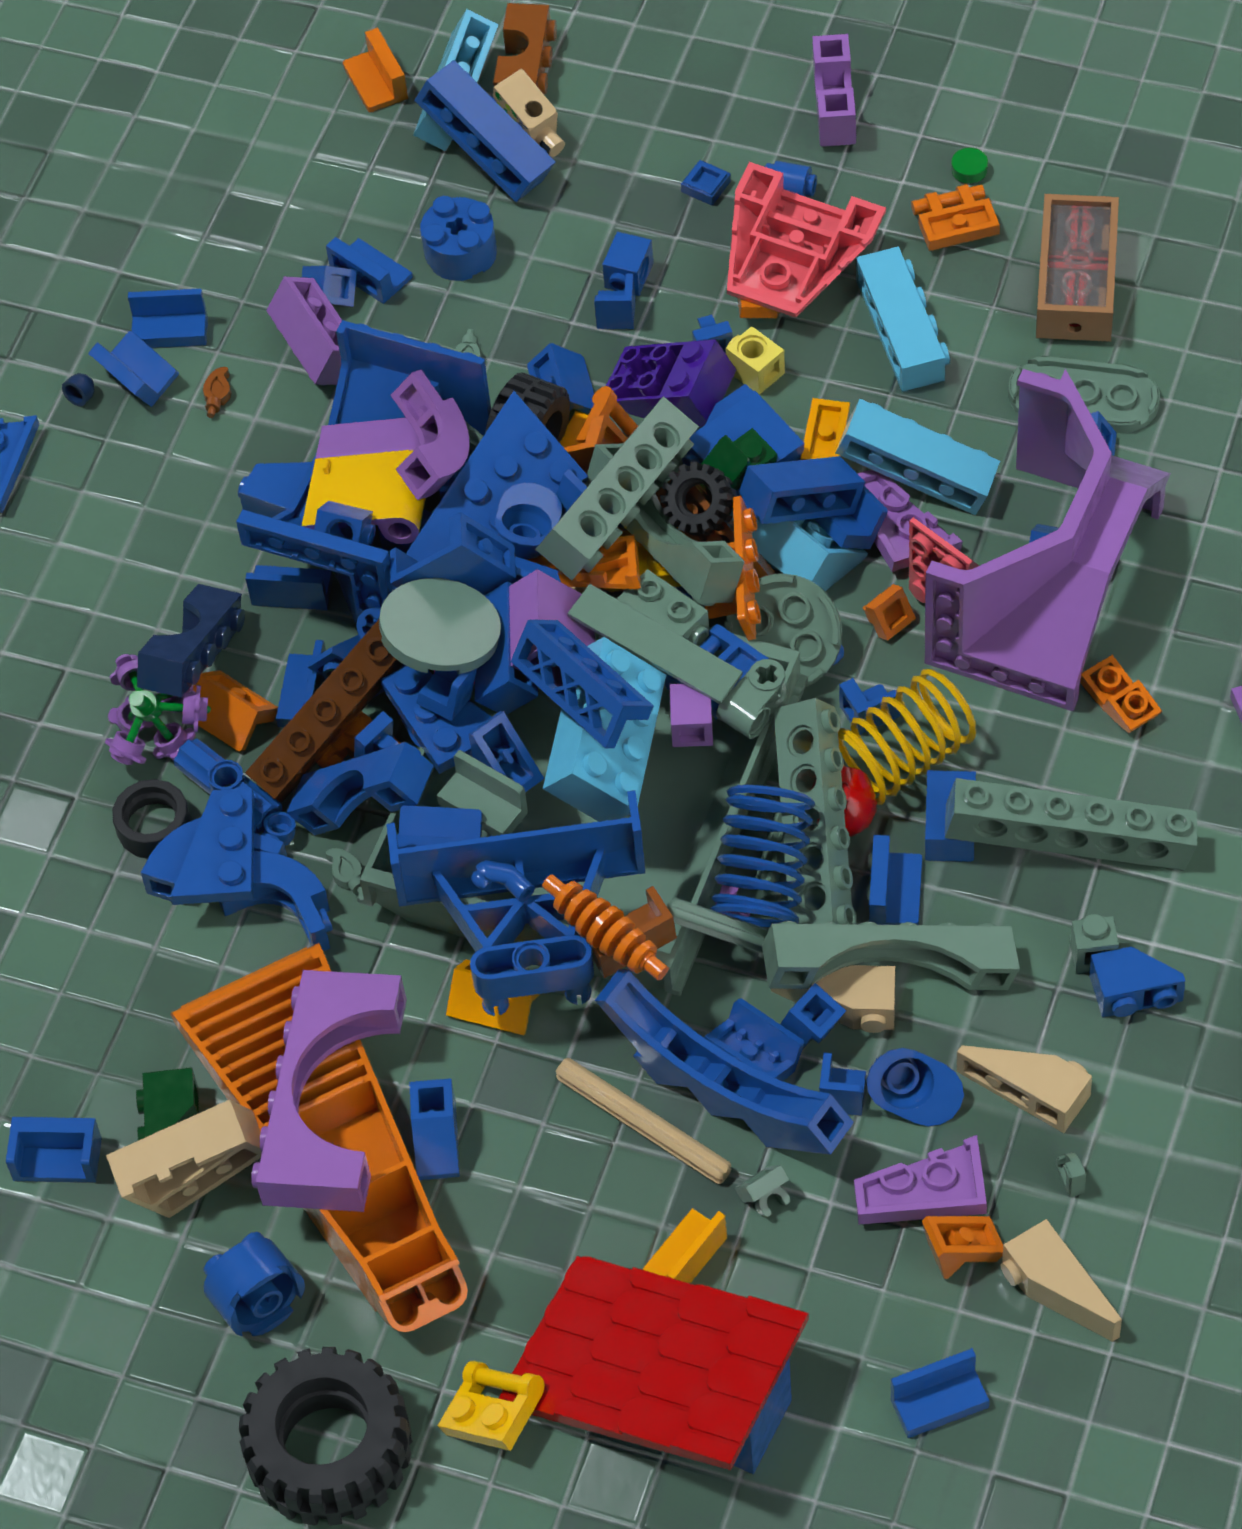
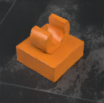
M895 584L863 606L867 619L873 624L878 637L887 641L916 619L903 587Z

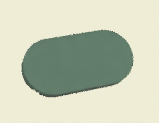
M1040 356L1028 360V364L1023 365L1021 368L1019 365L1012 372L1009 379L1008 397L1012 408L1017 413L1019 412L1020 386L1017 385V380L1023 369L1035 373H1044L1060 380L1065 368L1089 412L1099 411L1117 433L1135 432L1146 427L1155 419L1159 410V387L1155 381L1153 383L1148 378L1146 372L1133 366Z

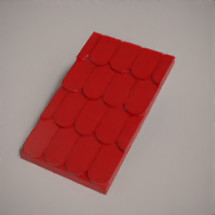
M577 1256L568 1268L560 1288L548 1304L540 1324L528 1340L524 1352L511 1374L522 1376L525 1373H531L543 1378L544 1392L531 1414L533 1416L728 1470L736 1466L754 1474L792 1401L790 1355L809 1320V1314L756 1297L748 1296L746 1298L702 1284H689L635 1267L629 1269L589 1256ZM502 1390L499 1399L514 1402L518 1393Z

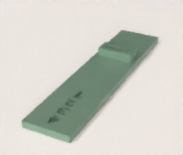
M592 584L588 585L568 612V617L720 705L743 675L741 670Z

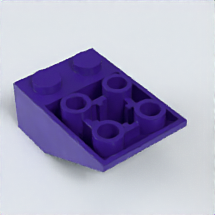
M716 339L626 346L606 386H609L617 395V402L630 415L645 418L664 396L695 424L703 427L716 403L723 399L736 372V368Z

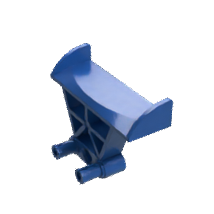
M635 790L627 791L630 817L400 849L395 823L386 824L390 862L399 907L437 901L443 903L475 950L470 960L475 992L482 998V1007L487 1014L495 1016V1006H498L499 1015L505 1013L509 1007L508 998L564 990L565 997L570 1003L578 1005L577 995H581V1001L584 1004L590 999L592 993L590 982L594 977L592 948L586 942V939L576 932L575 926L569 924V927L559 921L565 920L564 914H559L553 907L555 897L550 893L533 895L523 902H520L517 898L463 905L459 898L510 892L503 884L493 882L488 890L480 889L471 881V875L477 870L476 865L484 860L512 864L535 888L542 887L544 880L551 874L564 884H568L571 881L584 882L583 890L589 889L598 897L604 879L646 873ZM527 923L545 938L513 943ZM494 929L488 938L482 932ZM531 965L540 966L538 969L535 970L525 969L526 967Z

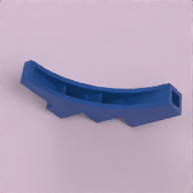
M618 969L595 999L598 1005L637 1049L633 1057L656 1084L688 1087L710 1115L743 1119L766 1147L831 1155L854 1123L831 1094L808 1090L765 1074L731 1056L699 1035L657 1000L630 970Z

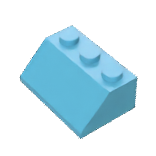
M814 519L761 524L757 520V531L752 532V538L756 542L758 552L773 570L781 571L783 574L804 577L816 583L824 591H827L861 563L868 554L864 549L841 548Z

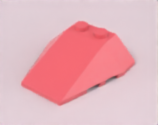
M749 162L735 190L727 294L796 318L873 241L886 213V207L852 196L846 209L843 210L784 190L782 172Z

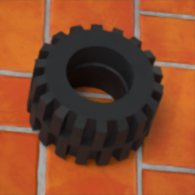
M524 372L515 374L497 396L488 417L485 433L512 392L515 391L560 443L565 435L569 420L570 397L567 390Z

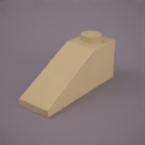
M851 965L823 977L816 983L846 1010V1013L837 1021L838 1023L851 1029H862L869 1033L894 1030L895 966ZM771 989L772 992L795 1003L809 990Z
M963 1045L957 1051L958 1073L1062 1133H1065L1091 1096L1092 1075L1088 1074L1087 1070L1077 1062H1067L1056 1055Z
M1047 1219L1003 1244V1259L1000 1266L1005 1278L1012 1286L1018 1284L1027 1297L1112 1342L1120 1338L1121 1317Z

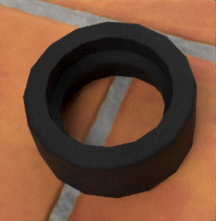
M158 779L142 780L128 786L117 797L112 809L113 824L123 848L133 855L143 858H149L155 847L168 834L191 821L188 804L181 790L170 782ZM159 803L173 808L175 812L174 820L167 828L157 833L142 834L134 832L129 826L130 817L138 809L146 805Z

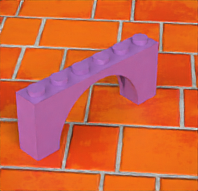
M303 970L300 985L294 986L292 991L291 1006L294 1011L292 1021H286L284 1026L285 1052L284 1055L278 1056L276 1062L277 1088L276 1091L271 1090L268 1097L269 1124L268 1126H263L260 1133L261 1160L260 1162H255L252 1169V1186L258 1189L263 1206L364 1212L371 1178L365 1152L338 1147L313 1133L299 1116V1102L302 1090L311 1073L334 1051L365 1037L382 1034H400L407 1001L401 975Z

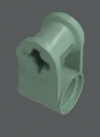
M763 659L753 664L750 670L729 692L722 704H719L716 713L717 719L749 739L757 737L774 715V708L781 707L787 699L783 666L773 659Z

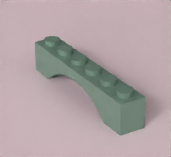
M595 444L587 472L588 481L584 483L587 487L623 444ZM656 492L645 505L638 501L635 505L641 510L626 527L632 535L634 534L635 540L653 556L655 561L668 571L673 579L692 596L696 603L704 606H713L715 603H731L745 561L725 541L698 542L688 538L679 529L671 525L668 521V516L663 514V507L657 498Z
M784 921L778 924H771L762 944L769 989H809L823 977L841 968L862 962L874 961L903 962L928 968L953 979L968 990H1008L1020 970L1012 926H996L992 923H984L978 926H957L954 923L917 925L912 922H906L899 925H877L874 922H864L857 925L837 924L830 921L819 924H797L793 921Z

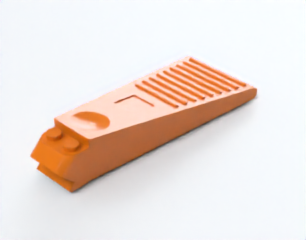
M320 943L309 948L305 947L180 1006V1009L170 1013L175 1025L227 1100H232L252 1110L260 1131L263 1126H268L269 1124L268 1097L271 1090L276 1091L278 1084L276 1079V1062L279 1055H284L286 1048L283 1037L286 1021H292L294 1011L291 1006L293 988L300 985L303 970L332 972ZM361 1040L351 1042L327 1056L311 1073L301 1093L299 1116L306 1126L323 1140L341 1148L365 1152L371 1178L364 1212L303 1209L374 1311H377L382 1319L397 1331L410 1332L463 1305L467 1298L468 1288L458 1266L460 1264L458 1258L436 1221Z

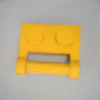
M470 1361L463 1369V1382L440 1420L438 1427L447 1436L511 1451L543 1395L544 1380L536 1374L525 1373L520 1376L489 1369L482 1362ZM485 1386L518 1393L514 1402L481 1395Z

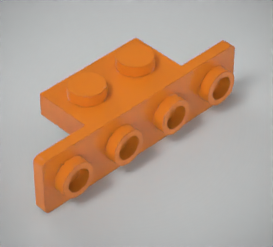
M742 496L733 497L734 542L727 544L745 562L733 601L731 603H715L713 606H705V609L708 610L709 619L737 613V619L749 641L756 639V624L761 623L760 608L755 600V593L760 592V584L757 572L753 567V562L759 560L757 545L754 538H752V532L757 531V519L753 508L747 509Z

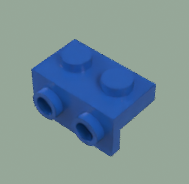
M742 998L733 1003L729 1019L704 1036L705 1039L731 1056L781 1081H784L795 1072L804 1047L803 1039Z

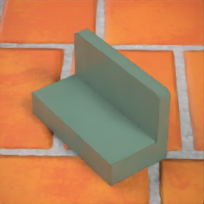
M458 750L454 755L456 773L437 794L438 804L444 808L479 809L483 813L482 830L492 836L511 834L528 814L524 787L465 752Z

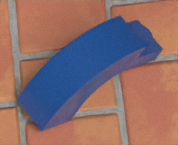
M201 818L192 820L172 831L152 851L141 871L147 894L171 901V892ZM254 820V851L272 852L287 856L284 842L272 834H258Z
M254 851L253 900L219 902L225 916L257 904L279 905L291 911L298 918L311 946L320 943L323 951L330 949L327 933L333 929L326 913L330 911L326 890L320 880L307 867L292 858L272 852Z

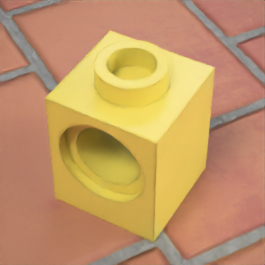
M752 326L742 335L732 338L726 347V355L736 368L734 377L759 395L785 374L784 349Z

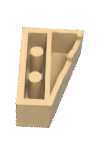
M227 1100L106 1155L121 1198L170 1218L260 1159L262 1155L260 1150L261 1131L252 1110L232 1100Z

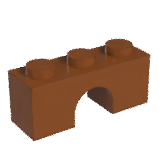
M507 3L503 25L505 53L519 55L498 56L493 82L494 86L522 68L543 94H547L548 74L545 73V68H551L552 46H549V43L556 40L557 22L556 20H551L549 5Z

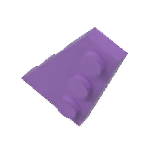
M872 469L858 473L865 481V486L888 510L874 543L892 572L909 567V521L913 517L961 551L963 541L954 533L948 535L937 525L938 519L930 512L924 514L909 501L910 495L889 477Z
M977 1135L964 1139L963 1145L945 1152L942 1148L927 1153L926 1159L913 1164L905 1165L899 1163L855 1179L854 1191L858 1225L920 1220L926 1216L987 1214V1201Z

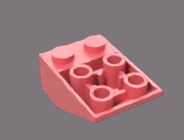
M914 517L909 521V590L918 601L925 603L926 571L931 560L962 570L974 569L979 565Z

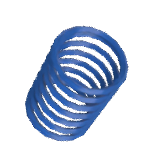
M761 785L733 786L726 790L729 797L725 799L728 805L732 807L760 812H786L805 821L783 824L758 817L727 815L723 818L726 825L755 831L785 832L800 838L802 841L778 843L756 837L728 834L720 838L721 842L724 845L741 849L779 851L796 857L799 861L776 863L733 854H721L717 857V860L720 864L730 867L781 872L796 880L770 882L733 874H718L714 879L718 884L730 887L775 891L789 896L793 900L768 902L739 895L715 894L711 898L716 905H713L710 910L760 927H771V924H778L784 921H793L798 924L799 917L789 908H793L802 902L801 896L793 889L802 885L805 882V878L795 869L807 863L806 856L799 849L810 844V838L801 830L813 824V819L805 810L814 807L815 802L806 794L783 788ZM738 793L775 795L804 803H784L759 797L744 796ZM727 911L759 914L783 920L747 917L732 914Z

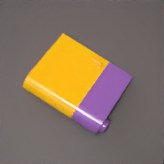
M407 418L322 426L302 521L303 527L314 530L317 509L329 500L373 511L371 524L378 525L384 538L390 542L408 544L416 539L420 532L426 498L417 500L396 471V468L420 446L419 438ZM339 522V528L350 527L346 523Z

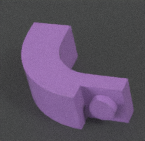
M422 370L412 372L391 394L393 400L414 428L420 442V446L396 468V471L417 500L436 493L463 466L470 446L466 422L458 405L453 398L442 400Z

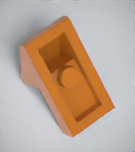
M926 1216L922 1220L928 1245L944 1279L950 1278L965 1262H997L1003 1256V1243L990 1216Z

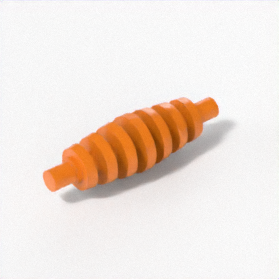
M553 874L544 880L542 888L555 897L553 907L559 914H564V919L571 926H575L576 932L581 937H586V942L593 948H599V951L608 957L613 956L614 961L619 964H627V968L636 974L647 971L658 981L667 974L669 967L656 957L657 946L651 940L646 941V935L639 928L635 929L634 922L629 917H624V912L617 906H611V903L602 897L597 898V895L589 889L583 890V886L575 881L564 884Z

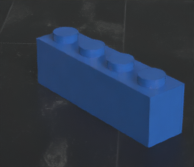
M455 60L430 77L414 100L515 202L539 185L556 163L547 151Z

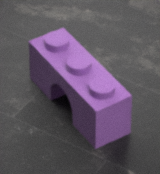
M848 34L812 36L813 71L820 147L856 144V112L854 91L851 85V59Z

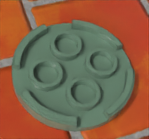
M773 574L759 578L760 592L755 593V600L760 608L761 623L756 624V640L800 651V674L808 676V682L805 687L807 688L819 681L831 669L839 654L842 643V623L837 607L820 586L804 577L791 574ZM737 613L727 615L724 621V628L733 634L746 637L737 619Z
M442 578L419 579L399 586L386 597L379 616L381 641L387 651L404 665L424 673H428L430 669L435 671H457L458 674H462L482 666L496 651L501 630L497 610L482 593L466 584Z

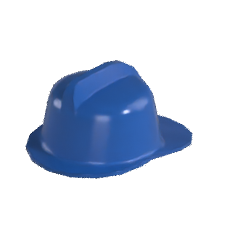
M521 483L513 485L504 492L500 499L495 518V529L500 537L515 545L516 557L522 559L537 558L541 554L535 549L560 520L562 504L555 493L539 484Z
M898 1048L884 1053L876 1058L874 1064L870 1067L867 1077L868 1093L875 1104L904 1119L924 1126L941 1125L952 1119L961 1108L964 1098L963 1084L953 1069L936 1059L912 1049Z

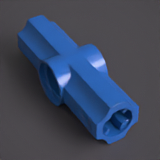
M198 738L187 740L179 748L178 754L173 760L175 767L207 793L211 794L212 790L253 789L254 820L258 833L263 831L264 819L269 814L283 811L281 803L243 774L242 767L237 762L223 759Z

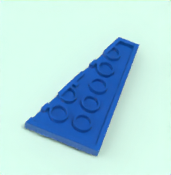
M513 391L406 554L417 561H421L449 546V518L460 512L498 535L495 529V518L500 499L504 492L513 485L521 483L539 484L557 494L563 474L568 469L583 483L588 481V475L517 393Z

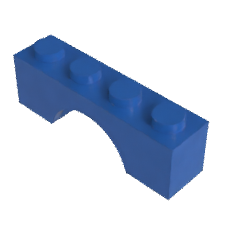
M403 742L303 774L286 813L315 836L340 828L350 813L371 796L390 812L400 810L403 805L414 806L420 800L434 765L422 756L416 747Z

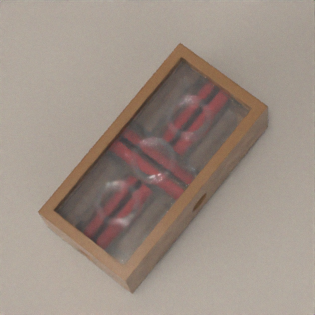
M1044 194L1036 338L1111 341L1119 197Z

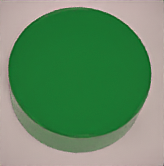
M976 148L960 149L952 157V175L962 183L972 184L981 181L988 172V158L986 154Z

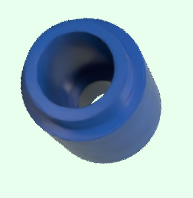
M782 161L765 165L767 168L783 173L784 190L805 197L814 196L817 186V175L812 174L811 166Z

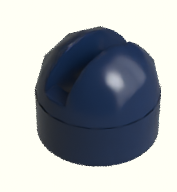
M77 373L70 376L62 384V391L72 404L83 406L94 395V382L87 374Z

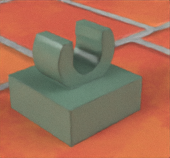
M781 1165L768 1166L735 1187L742 1202H755L757 1212L763 1217H768L772 1214L767 1206V1198L771 1194L778 1198L781 1205L790 1203L788 1192L779 1187L789 1181Z

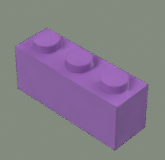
M283 277L266 311L314 384L337 385L341 368V357L336 330L342 319L314 278Z

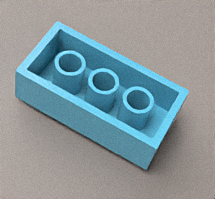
M605 637L588 645V647L654 705L648 720H627L615 748H604L561 708L543 785V790L598 822L622 819L630 815L627 791L635 790L637 805L639 803L666 674ZM582 687L576 688L578 706L583 709L587 707L585 692ZM606 709L600 710L602 728L607 730L613 715Z

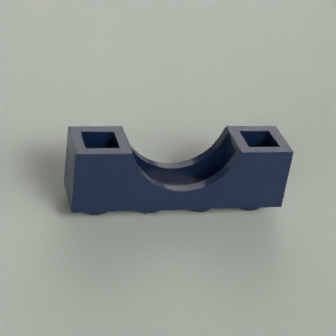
M197 584L183 600L182 633L153 635L138 652L137 687L182 698L192 684H197L202 672L207 667L212 666L217 654L222 649L227 648L232 636L236 632L241 631L245 621V610L241 609L242 594Z

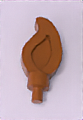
M220 367L214 370L203 385L206 401L205 408L208 411L207 417L213 418L215 413L220 411L221 405L226 404L231 398L232 393L227 381L230 376L228 367Z

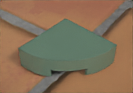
M1074 1152L1058 1156L1055 1164L1067 1195L1074 1197L1084 1194L1086 1172L1078 1156Z

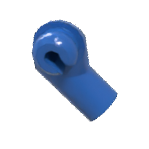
M484 860L476 865L477 870L471 875V881L478 888L488 890L493 882L503 884L520 902L527 900L535 890V886L512 864Z

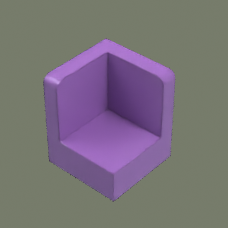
M670 684L673 747L713 746L711 699L686 684Z

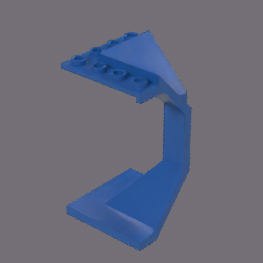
M341 321L336 330L341 368L328 425L406 418L391 397V394L412 372L422 370L442 400L453 398L464 420L481 435H485L488 417L491 412V403L484 358L477 357L469 352L462 353L443 348L436 343H425L406 338L399 333L380 331L365 324ZM315 454L286 510L271 518L242 509L236 521L241 545L334 571L353 620L357 624V619L364 610L382 607L386 597L395 590V586L390 584L389 551L302 526L316 458ZM351 527L339 528L344 536L352 537ZM371 616L373 619V623L369 626V630L378 621V619H374L373 616Z

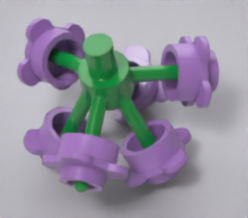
M129 654L119 656L115 661L117 665L116 670L110 675L111 683L121 685L123 689L134 692L125 698V702L119 708H112L108 713L109 722L116 724L121 730L116 732L113 739L106 738L105 744L110 747L111 757L121 764L133 765L134 761L144 764L146 758L141 754L146 744L142 739L138 738V734L144 728H150L155 725L158 731L154 736L156 747L153 750V755L157 759L170 757L174 760L179 748L187 740L195 738V732H198V721H206L207 714L211 712V707L207 706L208 698L200 697L201 686L198 685L196 692L193 691L192 685L182 698L159 692L153 694L150 691L138 688V656ZM162 711L183 712L182 724H193L194 730L192 728L183 730L175 722L165 725L159 716Z

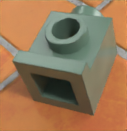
M1091 914L1080 920L1072 921L1069 943L1075 974L1090 973L1091 957L1085 958L1086 952L1103 950L1107 952L1119 948L1113 916L1103 917L1098 914Z

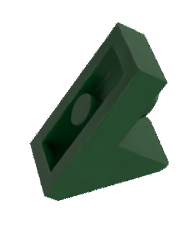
M751 428L735 441L724 435L701 464L705 463L724 472V476L730 478L733 483L730 487L737 491L741 487L747 466L776 463L778 454ZM700 485L712 498L709 488L706 485Z

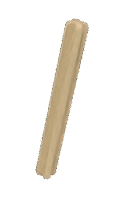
M565 1058L557 1067L556 1078L716 1184H722L732 1170L729 1161L571 1058Z

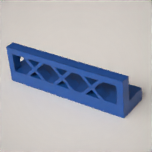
M527 620L510 662L604 748H615L627 720L649 719L654 705L560 621ZM533 644L537 647L539 664L533 665L527 659ZM556 665L560 667L563 685L559 687L554 683L552 667ZM582 687L585 692L587 707L583 709L578 706L576 688ZM606 709L613 715L607 730L602 728L600 710Z

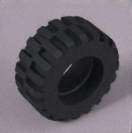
M322 1347V1353L312 1355L310 1349L297 1352L298 1359L288 1362L286 1358H283L275 1363L276 1371L271 1376L263 1373L255 1382L258 1390L257 1394L254 1392L248 1393L243 1403L246 1414L240 1416L239 1432L242 1438L239 1442L249 1475L254 1486L259 1488L261 1497L269 1506L277 1504L280 1514L289 1519H294L298 1513L301 1515L303 1524L315 1526L318 1524L319 1519H327L329 1526L342 1524V1517L352 1514L354 1519L358 1520L367 1515L366 1507L374 1504L379 1508L388 1500L386 1490L388 1488L392 1490L398 1489L404 1479L401 1468L409 1467L412 1455L409 1446L412 1443V1432L403 1396L399 1394L398 1386L392 1376L389 1374L384 1375L382 1366L373 1359H367L363 1363L361 1353L347 1349L344 1355H340L337 1353L336 1347ZM327 1408L345 1409L357 1414L366 1422V1433L360 1444L348 1456L336 1462L320 1465L309 1464L295 1459L286 1451V1441L294 1426L305 1416L315 1411Z

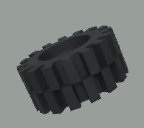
M691 462V466L685 464L679 466L680 472L678 473L672 471L668 475L672 479L669 484L664 482L662 489L667 490L666 495H660V502L666 505L665 508H662L663 514L670 518L668 521L671 525L696 536H700V534L705 536L713 535V530L721 531L725 528L722 523L724 521L730 522L733 516L729 515L730 509H733L732 497L737 496L736 490L730 487L733 484L731 479L724 476L725 473L721 470L698 462ZM696 485H706L712 495L709 508L701 514H692L686 506V495Z

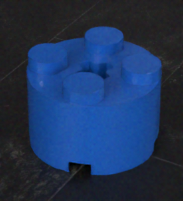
M440 196L434 200L433 206L424 214L420 225L424 256L428 265L438 276L454 281L471 279L473 275L481 271L484 273L493 265L497 256L494 223L488 205L484 202H478L465 197L451 198L449 196Z
M260 1232L248 1234L241 1243L235 1245L223 1255L213 1256L204 1266V1273L207 1275L204 1282L205 1296L234 1333L239 1336H243L242 1332L247 1331L252 1336H258L276 1328L294 1311L290 1304L295 1296L298 1295L301 1299L304 1294L305 1282L302 1276L272 1240L264 1238Z

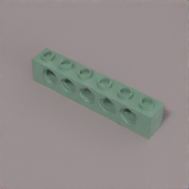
M663 396L535 550L571 580L575 578L582 568L589 573L604 556L599 551V548L603 546L608 550L622 534V531L617 526L621 523L626 528L640 512L641 509L635 504L639 501L645 505L659 487L653 482L657 479L663 483L677 465L671 460L675 457L678 461H681L692 448L694 443L689 438L699 426Z
M812 698L774 708L779 788L806 794L815 802L814 807L805 810L813 819V824L801 830L810 838V844L799 849L806 856L807 863L795 869L805 878V882L802 885L793 889L801 896L802 902L789 909L799 917L798 924H819L827 921L837 924H856V915L852 907L850 889L853 885V876L849 868L847 848L850 845V837L845 827L844 814L847 799L842 789L841 777L844 762L839 750L838 740L840 718L836 707L817 698ZM816 780V784H815L814 788L812 789L813 783H814V781ZM780 796V802L804 803L798 800ZM781 813L783 824L805 821L793 814ZM820 818L819 824H818V826L815 828L816 822H817V820ZM783 832L784 843L802 841L798 837ZM784 853L785 863L799 861L796 857ZM823 857L822 863L818 868L819 861ZM786 875V882L796 880L795 878ZM826 896L825 903H824V905L821 907L822 900H823L824 897Z
M955 778L946 802L945 838L1185 870L1197 847V811Z

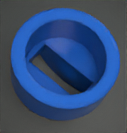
M285 812L271 813L264 819L263 833L276 836L287 846L294 839L296 833L295 819Z

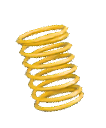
M923 669L919 676L912 677L911 689L905 686H898L896 699L883 697L881 710L875 707H868L866 720L853 717L851 731L845 728H840L838 731L839 750L848 766L861 770L850 756L844 741L857 751L873 774L876 783L872 780L870 782L874 791L880 794L879 798H876L877 805H883L886 796H896L900 786L911 785L915 780V775H926L930 765L941 764L945 759V754H956L960 744H970L976 737V722L965 698L949 679L935 670ZM927 676H932L939 680L958 701L969 724L967 736L961 734L957 718L950 704L939 689L926 679ZM917 683H919L921 695L918 691ZM928 690L936 697L944 709L951 726L938 712ZM902 693L907 694L916 702L922 714L931 724L938 744L920 728L913 715L908 711L903 701ZM888 703L902 714L907 724L916 734L923 754L907 741L893 721L888 711ZM872 714L880 717L900 743L908 764L890 749L879 733ZM857 724L864 727L873 736L884 752L893 775L873 757L859 734ZM944 736L954 741L952 747L946 748ZM929 747L939 752L936 758H931ZM914 757L924 762L922 768L916 769ZM898 766L902 770L909 772L906 779H900ZM883 777L894 783L892 789L886 790Z

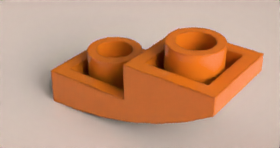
M1113 654L1081 674L1080 683L1096 703L1128 733H1131L1162 712L1140 680L1133 682Z

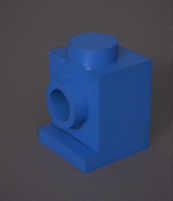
M815 983L788 1011L780 1024L804 1040V1049L812 1040L819 1044L834 1028L835 1023L846 1013V1010Z

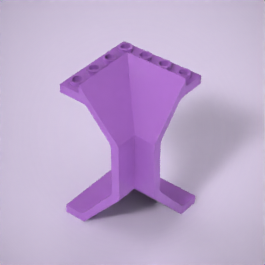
M1066 368L1060 380L1044 373H1035L1023 369L1017 380V385L1020 386L1016 469L1076 487L1078 490L1062 525L1055 532L970 570L957 569L931 560L926 571L925 664L1073 711L1079 698L1082 670L1112 574L1142 508L1152 511V518L1159 519L1164 508L1166 483L1171 473L1112 456V452Z

